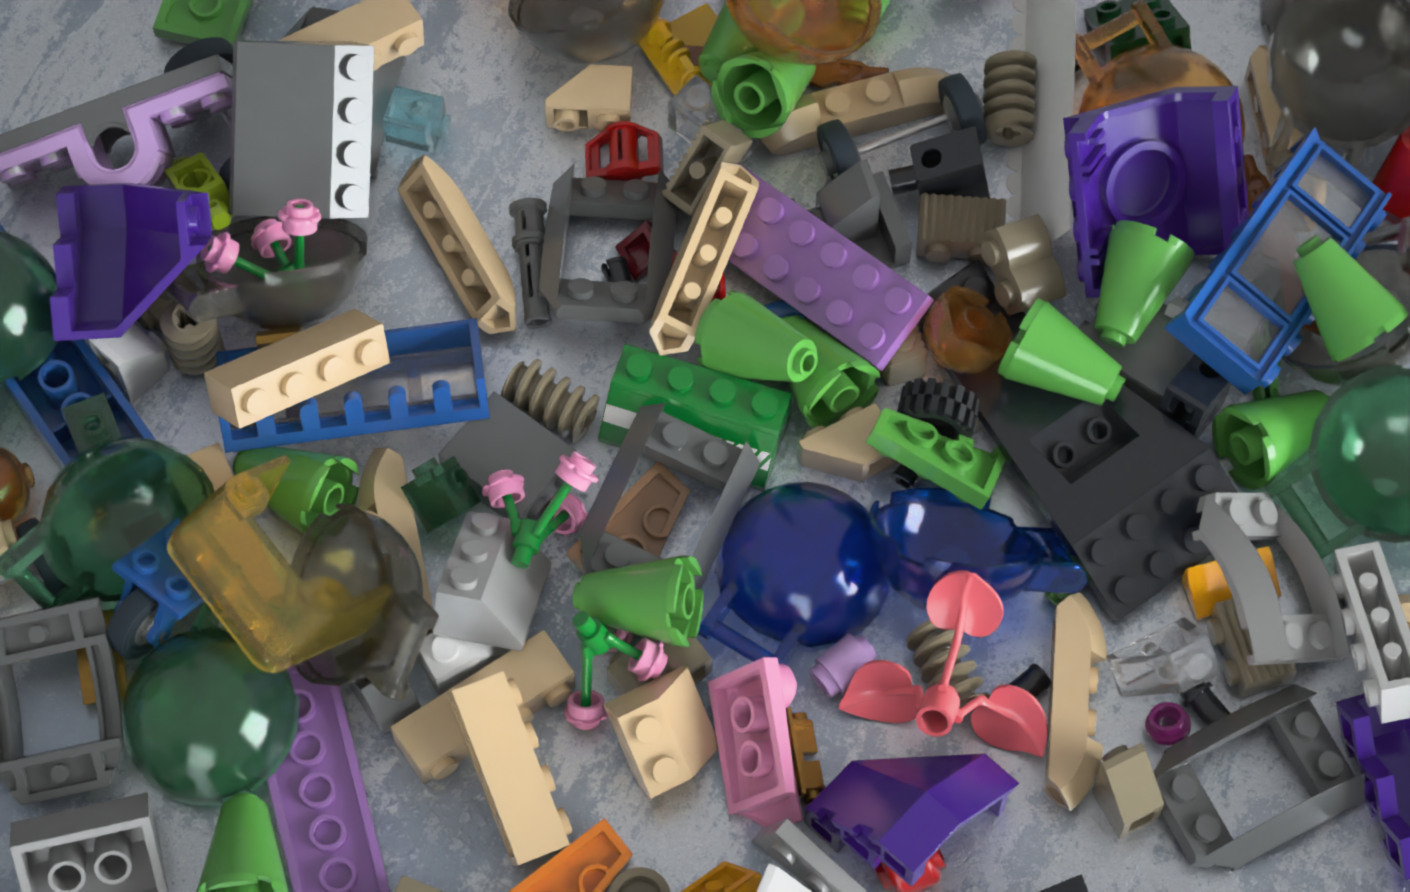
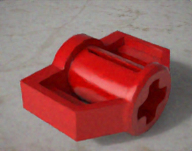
M618 121L606 126L605 130L585 144L586 178L595 176L606 180L628 181L632 179L642 180L645 176L659 174V169L664 173L663 140L658 132L634 122ZM643 136L647 138L648 160L639 162L638 138ZM609 142L610 163L606 167L601 168L600 148Z

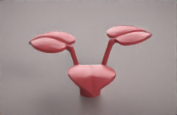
M964 570L950 572L940 578L932 587L927 599V614L931 623L941 629L955 630L940 683L929 687L925 694H923V689L920 685H912V677L903 666L888 660H872L864 663L857 669L839 704V709L875 721L904 723L916 719L919 729L925 734L934 737L948 734L954 722L957 724L962 723L963 717L972 711L971 724L974 732L980 739L992 746L1005 750L1027 752L1042 757L1047 745L1048 725L1045 713L1037 699L1022 688L1008 684L999 685L993 689L989 698L984 695L976 696L959 709L960 698L956 690L949 685L963 632L974 637L990 635L998 629L1003 618V604L998 593L980 576Z

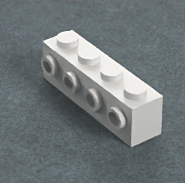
M1376 541L1335 549V574H1331L1330 577L1338 601L1341 600L1343 606L1341 613L1346 636L1352 635L1355 644H1351L1354 666L1357 671L1364 670L1367 678L1363 680L1367 705L1369 707L1376 706L1381 723L1410 718V629L1380 543Z

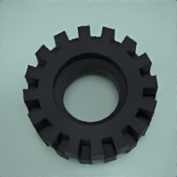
M918 378L914 382L908 381L905 386L903 385L897 412L930 423L936 428L939 435L953 440L959 434L972 438L980 401L978 397H974L975 394L971 390L964 392V386L959 384L955 387L951 386V381L943 380V383H937L936 378H928V381L925 382L922 378Z

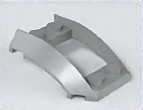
M1212 493L1200 497L1196 513H1202L1199 530L1192 532L1193 540L1203 541L1225 576L1236 606L1240 628L1248 629L1253 655L1247 656L1248 665L1334 662L1345 659L1350 654L1338 597L1331 577L1318 552L1292 518L1273 501L1269 493ZM1250 540L1278 541L1300 576L1312 614L1282 615L1273 581L1263 560Z

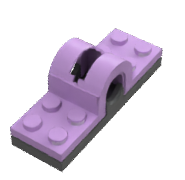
M216 54L0 134V181L7 184L12 183L13 187H19L37 180L36 173L51 168L52 172L55 173L74 167L78 179L87 182L89 185L135 183L160 187L167 179L164 170L171 167L173 158L176 157L165 125L170 124L172 129L179 128L196 121L194 115L210 109L211 114H216L231 109L233 64ZM131 135L134 142L133 157L127 165L120 169H114L108 154H110L112 146L118 139Z

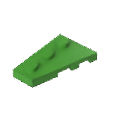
M885 407L865 442L876 448L881 455L893 458L913 470L922 479L934 482L951 492L958 500L970 503L982 510L990 498L1006 460L997 447L991 453L973 447L974 439L959 434L953 440L939 435L936 428L930 423Z

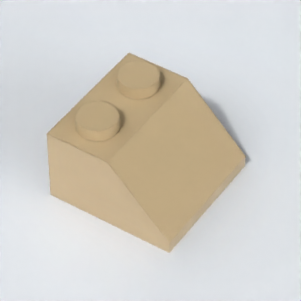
M686 665L603 704L636 783L651 799L692 779L718 750L715 732Z

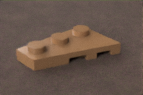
M656 462L620 498L605 532L659 557L686 502L690 489L662 463ZM579 539L567 551L566 557L583 572L581 560L583 552Z

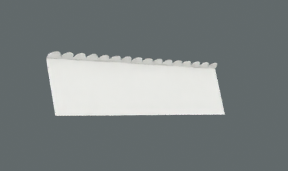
M1012 0L1014 9L1021 13L1013 17L1011 27L1014 32L1021 36H1017L1011 41L1010 48L1011 50L1029 52L1036 57L1037 66L1033 70L1037 74V79L1033 84L1036 88V95L1033 98L1036 103V109L1032 113L1035 117V125L1030 129L1035 133L1034 139L1027 144L1015 146L1014 148L1017 149L1011 151L1006 159L1009 168L1016 171L1010 174L1005 182L1008 191L1016 195L1008 198L1006 201L1007 214L1012 218H1016L1008 221L1006 225L1039 214L1045 223L1052 243L1071 229L1069 171L1064 151L1065 133L1063 118L1074 115L1077 0Z

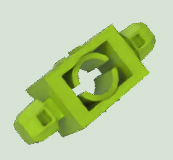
M203 152L191 157L181 155L173 159L171 167L164 170L171 188L208 193L211 228L221 230L229 226L232 217L236 216L229 214V192L225 182Z

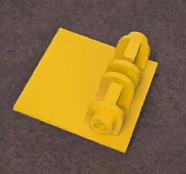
M708 3L671 22L662 20L660 16L652 18L647 23L648 34L636 40L641 50L680 104L712 87V83L702 75L700 66H694L691 62L690 50L684 47V45H705L717 18Z

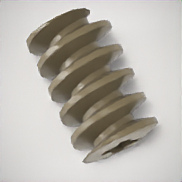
M1008 50L992 55L985 61L983 70L985 74L983 88L985 91L982 98L985 111L984 121L987 139L997 145L1015 147L1027 144L1034 139L1035 133L1030 129L1035 125V117L1032 113L1036 109V103L1033 100L1036 95V88L1033 84L1036 82L1037 74L1033 69L1037 66V59L1029 52Z
M190 295L173 301L164 309L160 317V328L174 367L181 373L191 376L203 375L204 372L216 368V352L226 351L215 311L210 301L202 295Z
M540 359L534 360L528 367L525 365V361L519 362L508 375L500 396L510 403L514 402V406L522 412L528 411L529 417L536 422L543 420L545 428L551 431L557 429L558 436L568 439L572 437V443H578L594 421L600 396L594 394L584 402V386L580 385L570 393L568 389L571 378L565 376L558 384L553 383L557 370L551 367L543 375H540L542 367Z
M930 620L917 626L906 638L907 648L914 652L912 660L917 667L921 668L919 677L924 683H928L926 690L940 683L955 630L938 628ZM967 644L960 645L949 681V685L956 690L960 698L959 709L976 696L984 695L988 698L990 697V693L987 692L975 694V690L983 685L984 679L981 676L968 677V674L976 669L977 663L974 660L961 661V658L970 652V647Z

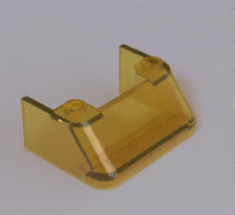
M286 455L229 478L175 527L167 542L169 556L250 661L257 668L270 673L281 672L367 632L393 590L386 583L353 598L347 589L335 579L317 577L304 583L253 519L254 516L263 512L291 461Z

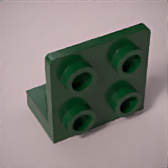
M1107 0L1100 2L1095 7L1084 10L1085 20L1105 45L1108 83L1114 90L1193 70L1190 26L1169 0Z

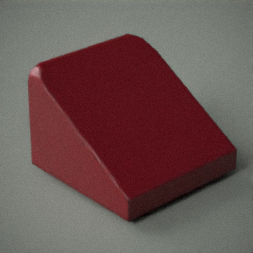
M648 221L641 224L615 246L620 257L627 259L629 271L636 281L647 277L652 230V223Z

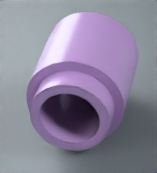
M848 633L814 660L816 665L808 671L820 690L831 699L837 693L844 695L857 669L864 663L874 660L878 655L864 636L861 635L856 639Z

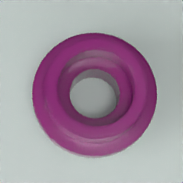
M1159 703L1150 710L1145 720L1146 734L1157 744L1174 745L1190 734V717L1176 703Z

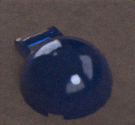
M793 482L762 491L746 501L738 510L717 555L714 572L717 576L721 595L700 624L698 635L706 640H709L711 637L751 662L767 657L778 658V663L787 665L800 645L813 648L837 643L848 633L854 637L862 633L878 616L888 596L892 576L890 550L881 526L870 511L851 495L829 485L814 482ZM732 609L742 621L756 632L782 642L775 654L722 623L729 611Z
M912 488L891 492L890 504L879 508L880 501L876 500L869 511L868 534L876 565L892 589L912 605L924 611H927V599L934 584L944 575L954 571L964 570L980 576L998 593L1003 606L1022 591L1079 592L1087 583V575L1079 564L1072 562L1065 550V545L1053 528L1017 526L1010 516L989 509L991 497L982 510L970 503L958 500L951 492L944 488ZM1043 558H1050L1052 562H1044Z

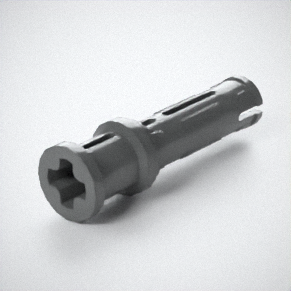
M522 198L509 205V214L514 218L515 236H513L511 242L513 249L519 254L524 325L528 328H544L552 323L549 301L545 297H539V281L545 235L544 215L547 212V204L538 198Z

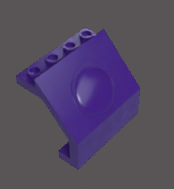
M1238 86L1172 87L1063 118L1065 133L1064 151L1068 161L1069 196L1072 201L1074 218L1073 236L1076 241L1078 256L1077 274L1079 281L1084 282L1086 298H1099L1109 233L1117 221H1134L1157 228L1155 236L1162 238L1166 242H1168L1171 234L1186 243L1194 251V255H1218L1228 248L1232 242V239L1229 237L1232 231L1249 217Z

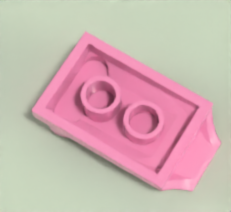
M763 657L707 682L729 815L746 817L762 827L784 819H788L793 824L804 821L796 785L785 709L791 704L797 691V682L789 666L778 663V658Z

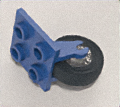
M175 519L113 563L112 570L125 579L121 599L115 606L114 614L106 632L111 648L120 656L129 660L138 659L146 655L153 648L157 647L163 638L165 640L168 639L176 620L179 621L240 576L243 567L180 519Z

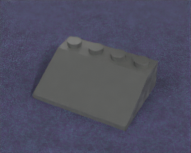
M233 40L229 214L278 217V211L283 210L288 201L292 199H306L319 209L323 219L369 218L374 45L352 41Z

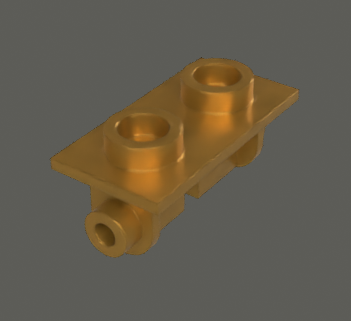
M786 707L799 799L804 797L805 804H810L825 789L820 761H804L803 755H815L818 752L813 721L807 718V713L798 712L792 714L791 707Z

